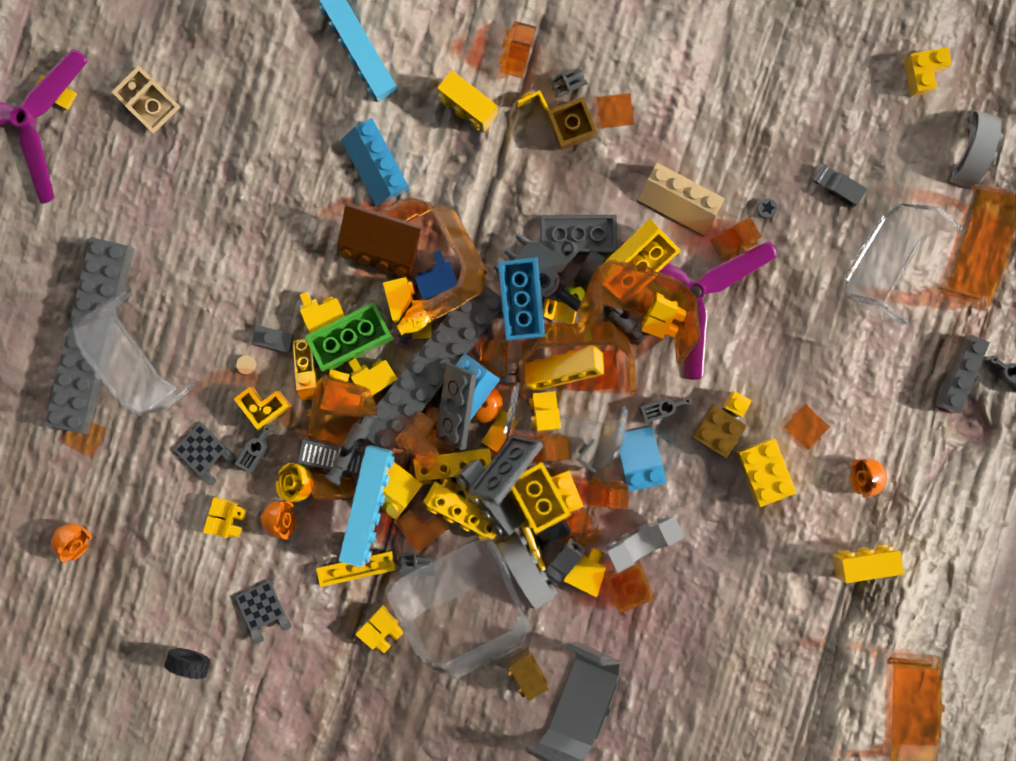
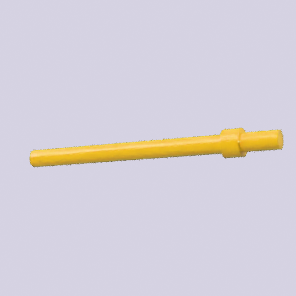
M510 489L507 493L508 497L525 519L520 526L529 545V553L533 552L536 557L539 571L542 569L544 571L546 566L542 559V551L540 547H537L523 510L512 489Z

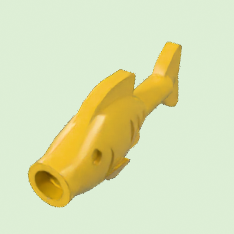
M441 294L438 303L429 309H423L421 303L409 308L400 323L395 325L400 335L422 330L427 323L434 321L432 315L440 310L451 311L453 307L449 304L445 295Z

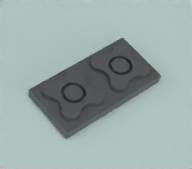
M540 215V242L547 245L553 251L560 242L566 240L576 243L578 254H589L591 250L598 254H613L617 250V215ZM568 244L565 246L564 252L565 254H570L572 247Z
M449 363L445 367L436 438L463 450L466 449L477 374Z
M512 435L468 491L470 497L499 505L543 447L541 441Z

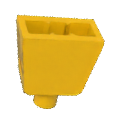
M593 547L589 557L583 555L563 580L597 597L606 569L605 565L599 563L604 552Z

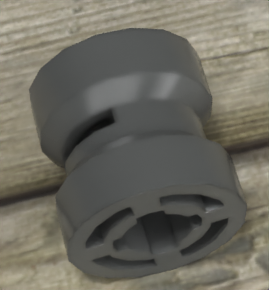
M519 363L500 364V370L502 371L500 383H519V376L517 375Z

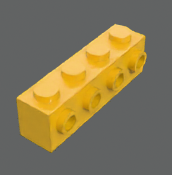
M585 346L584 349L569 350L564 354L550 355L549 358L534 359L532 362L525 363L526 385L534 391L604 374L603 353L595 346Z
M490 448L414 458L416 479L421 481L423 485L433 483V479H440V482H444L445 479L451 481V477H454L469 462L477 459L486 469L492 462Z
M436 481L434 482L423 501L428 506L426 509L434 514L440 512L444 515V519L451 523L454 521L460 523L459 527L468 532L470 529L475 531V535L483 540L488 538L493 541L496 533L492 528V524L481 515V510L478 506Z

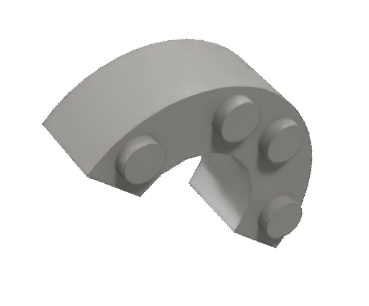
M973 110L967 126V129L970 130L969 141L963 156L955 165L950 183L971 190L977 185L982 184L990 163H994L997 158V152L995 151L1003 139L1001 119L978 110Z
M664 515L656 519L657 522L650 525L641 524L635 527V532L631 534L626 532L618 537L619 541L608 544L606 552L616 573L634 565L635 561L646 554L670 546L685 538L675 516L668 517Z
M515 532L497 543L524 594L537 610L555 599V595L558 593L553 584L548 585L546 581L548 577L543 569L539 571L536 564L538 561L533 552L529 554L525 546L528 543L523 534L519 535Z

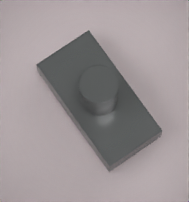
M256 325L252 343L290 353L294 334Z

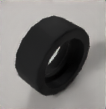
M591 250L577 273L574 282L586 289L605 257Z

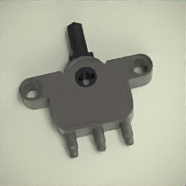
M517 233L515 237L524 245V248L519 255L509 249H506L504 253L511 260L537 257L542 302L546 297L559 298L574 311L579 312L584 304L565 289L567 285L563 283L562 278L563 273L578 254L576 243L564 240L553 251L547 245L541 242L530 241L524 235ZM570 244L572 251L569 255H566L564 248ZM496 264L493 269L499 274V265ZM543 277L547 278L546 281L548 282V284H543Z

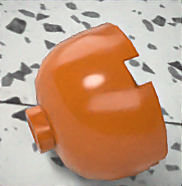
M496 389L492 390L472 419L474 421L489 423L497 419L501 414L503 401Z
M863 458L855 460L851 464L850 469L853 468V475L850 474V481L857 494H862L864 498L879 494L885 488L887 472L879 461Z
M284 500L275 501L265 508L261 515V523L267 535L277 539H288V535L294 533L297 514L293 515L292 509H295V506L292 502Z
M70 523L55 530L50 545L54 555L60 561L68 563L66 560L71 559L74 561L83 555L89 547V544L86 543L89 539H92V536L87 529L79 524Z

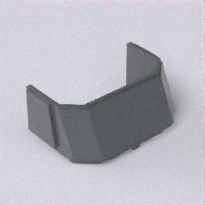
M579 642L564 644L565 649L576 653V659L548 731L539 743L525 746L526 753L542 761H584L593 747L595 739L599 737L606 716H610L612 711L609 708L618 687L620 660Z

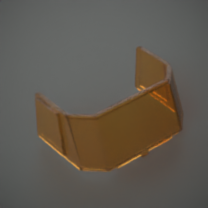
M976 183L972 187L974 202L971 216L946 288L939 287L938 290L941 298L987 312L995 292L998 291L1005 268L1008 269L1010 264L1008 258L1015 239L1013 236L1016 230V192Z
M409 197L384 208L379 213L410 222L432 211L462 267L458 283L455 287L422 304L431 320L437 319L462 306L466 301L478 296L482 292L488 270L454 209Z
M611 260L598 266L594 272L578 309V331H580V336H585L602 313L603 304L645 316L656 293L664 295V298L669 301H677L678 307L686 311V317L682 323L674 319L672 321V324L678 326L674 343L676 363L680 364L701 340L697 297L681 280L674 279L672 276L653 271V268L650 267L643 268L624 261Z
M612 322L544 324L545 337L521 340L519 388L520 396H523V400H526L525 360L538 347L616 345L625 353L626 394L633 397V393H636L635 362L632 358L628 336Z
M327 375L322 377L318 381L317 388L314 390L311 409L307 411L309 421L306 436L342 445L353 424L357 423L360 415H376V408L370 389ZM316 466L307 468L311 474L310 485L315 500H354L356 489L352 475L351 477L342 476L341 484L337 485L325 478V475L329 474V472H324L320 467Z
M892 653L887 659V664H893L892 744L889 761H937L939 737H941L942 712H945V705L942 704L943 679H941L940 656Z

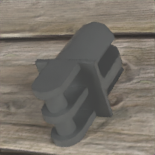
M581 66L564 74L561 72V74L548 80L553 86L551 88L552 91L556 93L555 98L566 94L569 95L571 91L588 84L587 80H583L584 74L580 73L582 71ZM559 79L562 80V83L560 84L557 83V80ZM565 87L566 90L561 92L560 88Z
M415 551L413 554L399 555L400 574L412 575V579L414 575L432 576L435 574L433 556L416 555Z

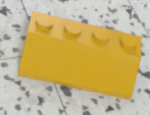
M649 219L599 267L596 275L622 302L626 303L681 250Z

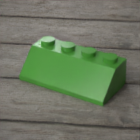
M375 302L305 336L321 371L324 373L394 340Z

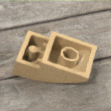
M139 65L112 91L125 107L153 134L181 108Z

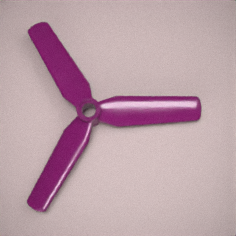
M72 49L27 94L21 107L14 108L7 103L0 102V125L13 124L18 127L19 143L41 204L49 203L55 196L40 137L34 126L36 125V118L50 109L86 65V57L76 49ZM25 115V120L21 122V118Z
M767 241L709 270L699 282H693L683 270L670 263H667L652 278L670 291L684 293L688 297L684 309L686 317L683 320L685 378L698 380L703 377L707 312L702 298L705 294L724 290L775 259L777 252L771 242ZM694 286H698L701 289V294L698 297H693L690 294V289Z

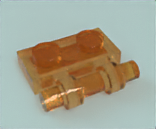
M581 507L564 519L572 532L560 539L562 544H565L569 538H572L581 546H585L589 542L593 543L597 540L596 537L602 533L598 527L591 532L589 526L594 521L585 508ZM584 530L586 536L577 541L575 536Z

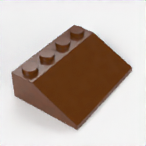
M346 202L336 255L363 265L378 268L382 271L394 273L401 277L410 278L417 259L422 226Z

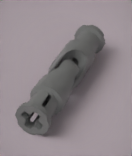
M596 281L586 288L585 294H588L595 301V305L625 335L628 334L636 342L637 346L649 335L641 331V328L637 325L638 322L608 292H604L597 285Z
M362 408L361 416L357 423L353 424L346 440L333 460V466L329 474L325 475L326 479L337 485L341 484L340 480L343 474L350 468L370 431L369 427L373 420L378 417ZM347 450L351 451L350 454L346 456Z

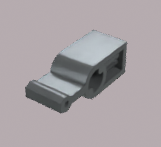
M822 164L812 180L852 208L859 204L867 191V188L842 173H837L825 164Z
M986 356L984 362L994 366L997 369L998 377L1016 389V364H1004L997 356ZM1008 369L1011 370V375H1008Z
M684 397L678 402L662 399L639 406L643 422L648 423L668 417L675 412L677 406L689 405L692 401L689 397ZM664 402L666 403V405L670 404L669 412H666V410H662V404Z
M266 424L260 437L252 439L247 443L235 463L237 466L249 473L255 471L267 451L268 444L265 440L270 432L274 431V426ZM260 443L261 450L255 451L254 444Z
M569 538L546 570H544L548 577L546 581L557 587L582 558L586 549L572 538Z

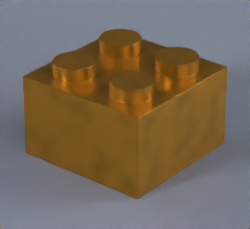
M584 97L547 111V118L560 151L596 138L597 130Z
M710 405L691 438L721 457L727 458L747 425L716 405Z
M529 648L509 659L507 672L512 681H517V689L522 698L526 697L529 702L549 690L548 681Z

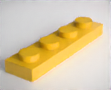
M392 551L371 555L370 561L366 562L362 567L339 562L316 568L320 587L396 570Z

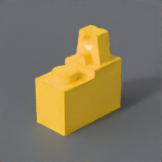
M308 292L300 294L303 305L300 306V312L310 333L346 316L337 298L329 297L323 300V304L320 305L316 299H311Z
M356 358L348 362L353 369V372L350 373L351 379L365 400H369L398 379V376L387 360L382 361L379 359L371 365L372 369L365 364L361 366Z

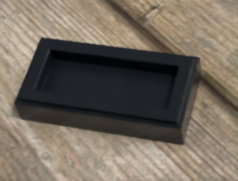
M562 519L538 533L533 532L532 535L537 546L543 550L569 535L572 530L566 521Z

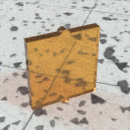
M631 93L597 97L599 108L597 114L600 116L601 129L634 125V107H632Z
M497 340L481 341L480 364L494 375L506 376L508 342H497Z
M804 404L797 413L792 414L793 417L784 425V428L807 450L817 440H821V436L830 428L807 404Z
M92 421L89 433L81 434L67 431L62 442L93 457L98 446L102 444L101 440L107 429Z

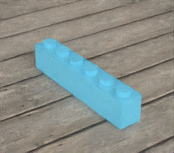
M319 0L321 3L319 8L324 17L328 15L331 20L328 22L334 33L338 32L340 38H338L339 43L343 49H348L350 53L347 55L352 65L357 64L359 68L357 73L362 82L366 80L369 87H367L370 96L372 98L376 97L379 102L398 91L395 82L346 0Z
M372 445L366 447L339 558L340 562L362 567L366 562L370 561V544H373L375 541L376 532H374L375 525H378L381 516L378 511L379 507L384 503L385 495L383 491L384 487L388 486L390 476L387 474L389 468H392L394 463L393 451Z

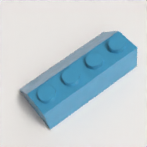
M373 118L355 126L341 139L376 207L410 190Z
M537 257L498 262L506 340L545 337Z

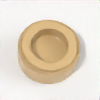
M244 355L237 360L236 366L240 373L251 374L256 370L257 363L252 356Z

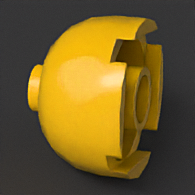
M288 463L283 465L278 472L280 475L279 481L276 480L275 484L279 498L288 502H300L306 499L311 494L314 483L310 470L300 464Z

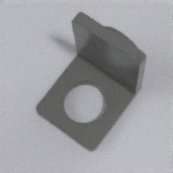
M594 439L588 445L584 443L578 450L580 455L576 459L592 473H595L596 470L581 458L594 443Z

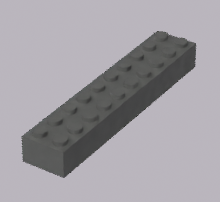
M90 237L44 425L81 434L90 433L135 248Z
M475 279L372 411L378 417L373 420L369 427L370 431L366 437L379 448L391 451L395 448L442 388L446 364L456 365L464 353L468 354L503 310L502 297L480 280Z

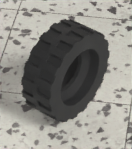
M174 648L169 650L164 667L170 673L189 679H203L207 675L211 661L210 658L197 651Z

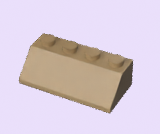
M656 163L637 198V201L703 236L725 198L659 163Z

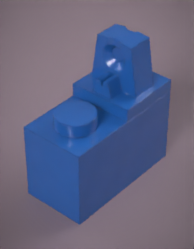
M441 250L433 252L436 263L432 264L433 272L425 270L418 273V277H415L423 300L460 289L451 262H449L448 258L443 259Z

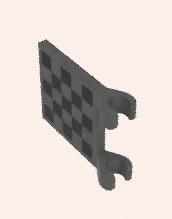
M201 422L174 449L207 485H213L216 482V479L207 470L221 456L229 463H234L237 460V456Z
M271 580L235 597L255 644L264 641V637L258 628L279 619L283 631L292 627Z

